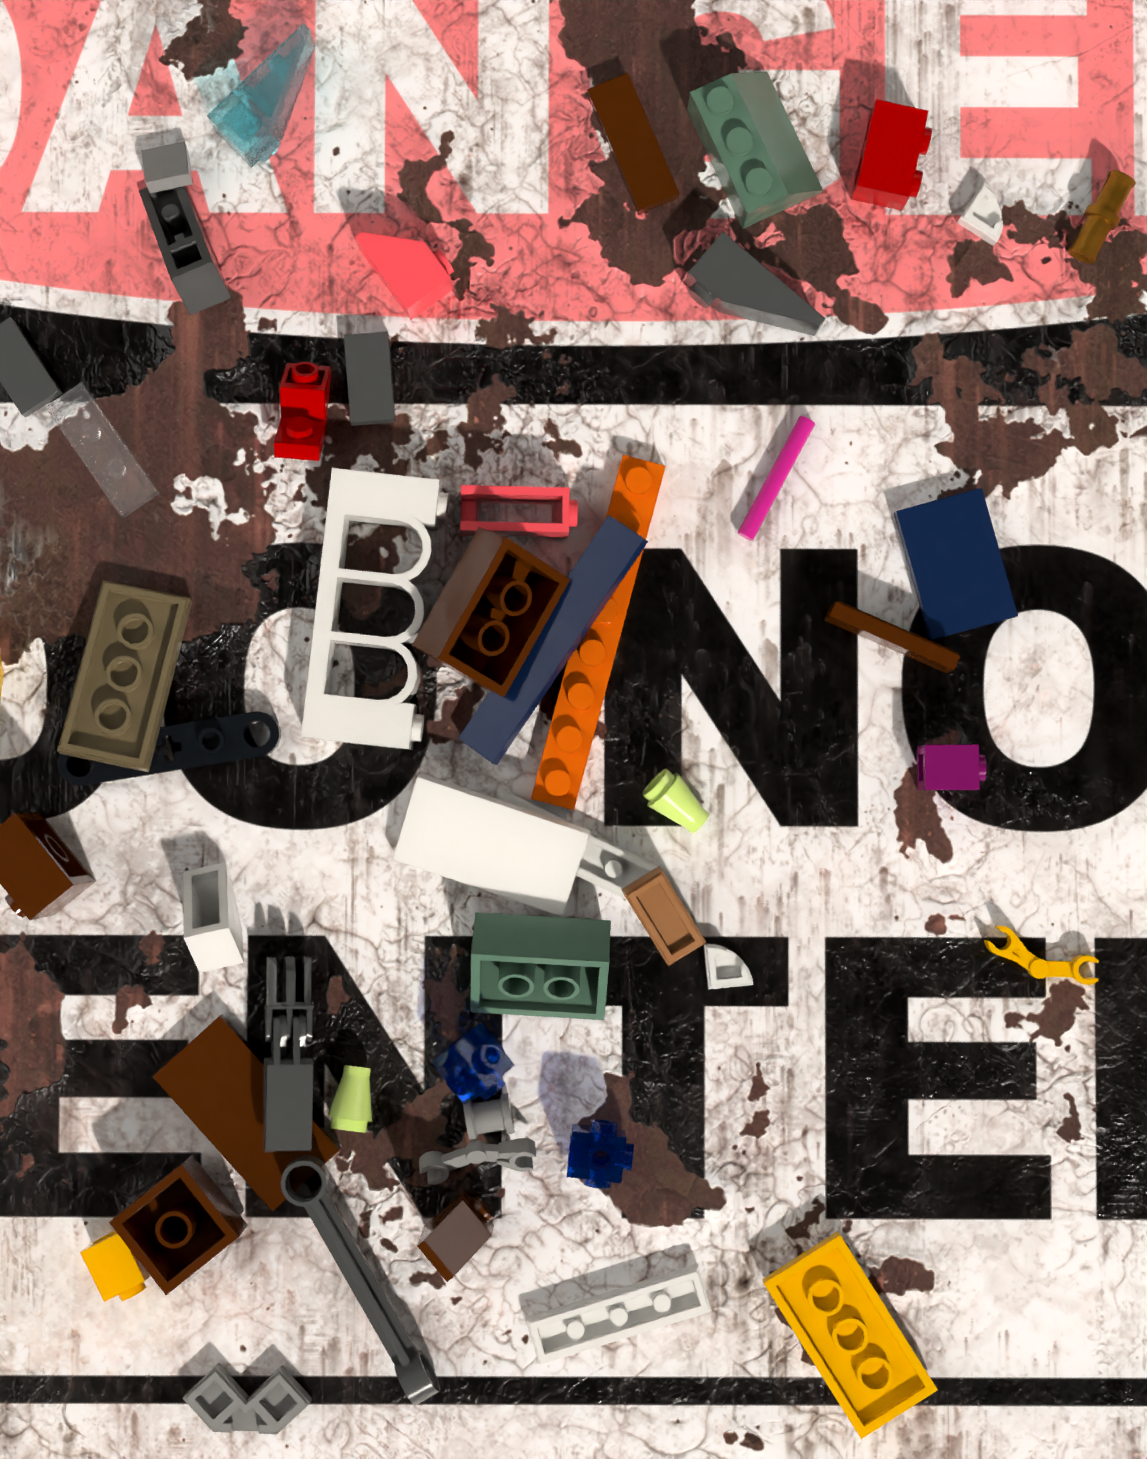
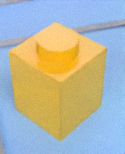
M115 1230L92 1241L80 1252L104 1302L119 1295L121 1301H125L146 1289L144 1282L150 1277V1274Z

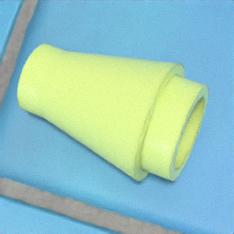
M668 769L658 773L643 791L642 795L649 801L648 807L683 826L691 834L696 832L709 817V813L700 805L678 773L672 774Z
M344 1065L343 1075L328 1116L332 1117L331 1129L366 1133L367 1123L372 1122L370 1068Z

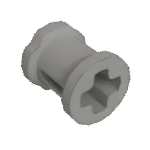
M509 1093L501 1094L500 1099L479 1103H473L471 1099L463 1101L469 1141L477 1140L479 1134L503 1130L507 1134L515 1133Z

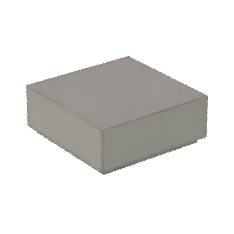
M185 141L142 150L145 183L149 193L193 184L189 151Z

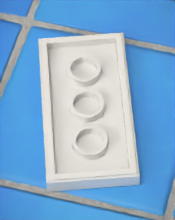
M420 773L414 785L393 860L563 916L591 830Z

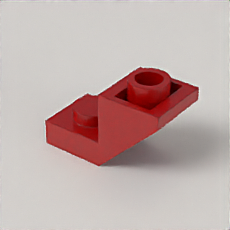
M312 362L286 364L280 384L281 419L274 440L275 458L320 460L326 437L331 366L316 365Z

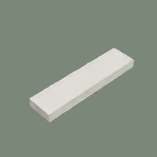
M502 790L498 798L499 800L568 822L507 791ZM590 833L576 876L627 900L621 889L657 868L658 865Z
M698 1264L526 1317V1324L538 1363L541 1365L705 1314L712 1310Z

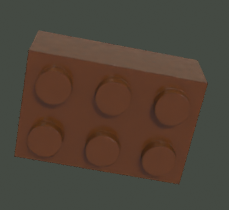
M478 527L412 646L478 686L504 698L570 579L506 536Z

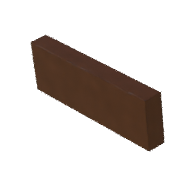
M629 73L587 89L588 98L637 214H642L678 199L679 191Z
M837 601L829 607L824 619L829 623L944 673L954 671L960 659V655L956 651L841 601Z

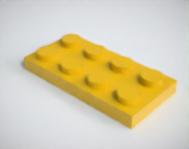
M838 1231L762 1279L765 1287L861 1439L938 1390Z

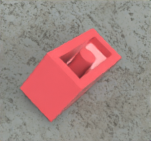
M361 232L355 236L359 250L410 320L453 290L452 280L449 275L454 272V269L439 249L433 253L424 241Z

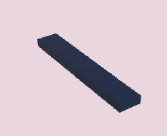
M608 515L568 574L567 578L570 581L507 694L503 698L490 691L459 736V740L492 764L498 765L648 543L646 539Z

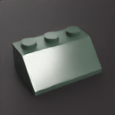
M767 72L731 73L690 92L687 113L742 229L823 192L821 184Z
M475 912L471 949L470 1012L604 1020L610 957L611 920Z

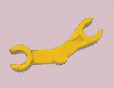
M995 925L994 927L1004 932L1007 937V943L1003 948H996L993 943L984 940V944L990 952L1017 962L1034 978L1071 977L1076 982L1084 985H1091L1099 980L1095 977L1083 978L1079 974V966L1083 962H1099L1093 956L1080 954L1072 958L1071 961H1053L1037 958L1026 949L1010 928L1002 925Z

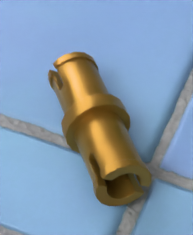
M1117 170L1110 171L1094 204L1087 206L1083 214L1086 220L1072 247L1068 250V253L1073 258L1083 263L1094 264L1109 231L1117 228L1120 222L1118 214L1131 189L1136 184L1132 177Z

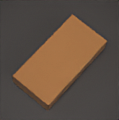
M660 866L621 889L668 966L706 943Z

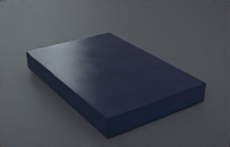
M982 488L894 512L930 641L1018 616Z

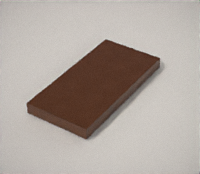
M222 1014L152 1077L273 1211L286 1200L280 1183L282 1174L290 1161L301 1155H312L322 1160L325 1164L340 1151L341 1146L312 1115L311 1151H274L264 1153V1060ZM309 1166L293 1168L289 1176L291 1188L296 1191L317 1171Z

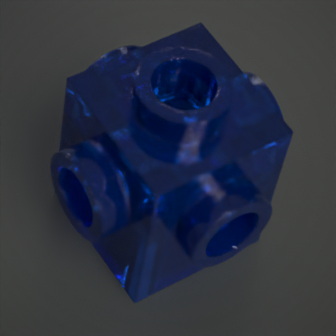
M482 1022L458 1037L431 1061L445 1079L449 1089L459 1097L463 1104H466L478 1095L484 1101L490 1098L506 1084L501 1077L514 1066V1063L507 1056L501 1044L494 1039Z
M592 1119L590 1126L572 1124L566 1177L584 1179V1185L592 1188L608 1189L611 1187V1182L621 1184L623 1171H631L634 1154V1144L626 1143V1130L618 1129L617 1122L602 1119ZM599 1150H603L608 1153L604 1157H597L594 1155V1153Z

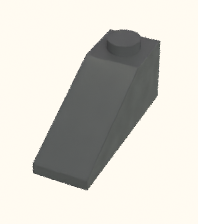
M183 186L155 193H149L147 187L139 190L170 279L189 314H195L230 299L231 296L186 187Z
M724 232L720 234L687 274L685 284L689 287V295L702 307L708 308L711 305L719 313L812 336L817 334L826 319Z

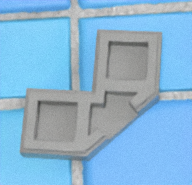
M218 1363L184 1395L183 1400L213 1432L258 1431L259 1434H278L311 1403L312 1397L283 1365L249 1396Z

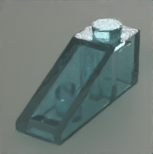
M304 23L207 115L215 132L251 168L259 161L265 162L270 159L280 146L279 141L284 137L316 47L310 29Z

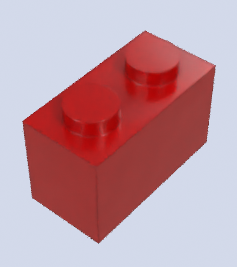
M876 99L867 123L851 200L902 211L909 197H917L923 176V171L916 170L919 154L926 155L932 136V128L925 127L928 110Z

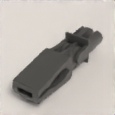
M285 956L283 960L282 1002H277L276 957H266L265 1042H271L272 1058H264L263 1063L264 1153L274 1151H311L313 1058L305 1057L306 1042L312 1041L314 1005H311L312 956H303L301 960V1002H295L296 969L294 956ZM273 1009H285V1015H279V1017L278 1015H272ZM293 1009H305V1015H299V1017L298 1014L293 1015ZM286 1042L291 1043L290 1058H285Z

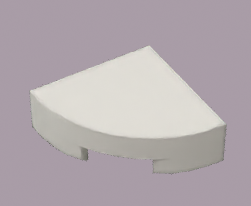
M983 182L957 223L994 246L1003 230L1002 211L996 193L988 184Z
M703 944L708 989L753 985V979L748 967L735 952L721 945Z

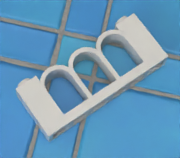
M332 468L301 737L413 750L414 741L421 742L424 715L417 714V705L408 703L418 690L421 680L420 666L414 654L406 646L414 642L427 619V605L414 584L422 581L431 570L435 557L434 543L427 530L438 531L439 519H447L449 493L442 492L443 487L440 480ZM350 521L400 526L413 530L422 539L420 560L412 569L400 574L344 569ZM343 582L390 587L406 591L415 603V616L412 624L405 632L391 637L337 632ZM335 645L371 647L398 652L403 656L408 668V678L405 687L399 694L390 699L383 700L330 695Z

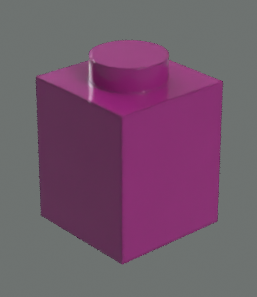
M979 744L917 746V790H980V781H985L987 766L985 755L979 754Z

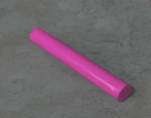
M799 416L737 532L743 538L750 541L754 540L815 426V423L809 418Z

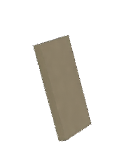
M106 580L102 581L57 749L60 754L149 772L192 606L190 598Z

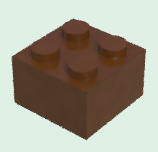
M41 812L14 813L0 825V884L8 893L5 896L7 904L18 916L22 918L27 916L29 920L53 916L96 882Z
M193 1155L188 1157L109 1222L165 1295L169 1294L235 1241L248 1226Z

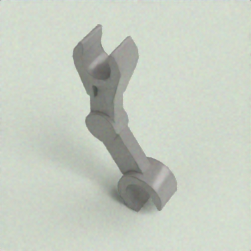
M519 1138L500 1142L497 1145L473 1140L466 1147L447 1154L439 1151L426 1152L419 1158L420 1174L427 1172L428 1184L433 1185L446 1181L449 1171L471 1163L480 1164L484 1161L497 1162L498 1165L515 1171H529L533 1169L532 1157H536L535 1141L528 1138Z

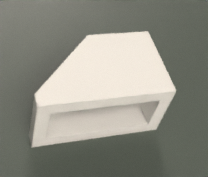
M227 862L183 871L184 940L199 973L244 963L242 926Z

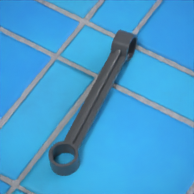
M312 1155L298 1156L290 1161L282 1174L280 1183L282 1193L290 1203L305 1207L393 1361L402 1389L408 1399L414 1405H417L440 1392L441 1388L436 1373L425 1354L421 1350H417L326 1190L329 1182V1172L322 1160ZM309 1166L315 1169L320 1174L322 1180L320 1188L312 1195L296 1193L291 1188L289 1181L293 1168Z

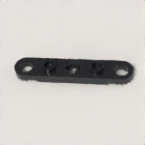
M257 711L160 727L149 772L93 761L92 770L87 775L80 777L71 770L70 763L73 756L63 754L58 756L57 767L61 777L66 782L77 786H88L261 757L272 753L278 747L281 739V728L271 715ZM257 721L264 722L270 730L268 742L261 747L250 745L246 737L248 726ZM171 736L173 742L181 744V751L174 754L175 760L169 762L167 755L159 753V747L166 744V737Z

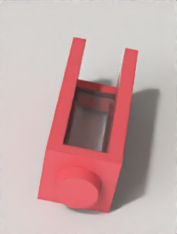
M461 485L460 537L474 536L478 527L503 536L567 538L569 527H577L578 500H569L570 487Z

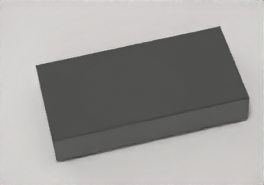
M10 317L0 323V382L24 417H28L63 393L17 322Z
M388 331L344 335L351 425L396 423Z

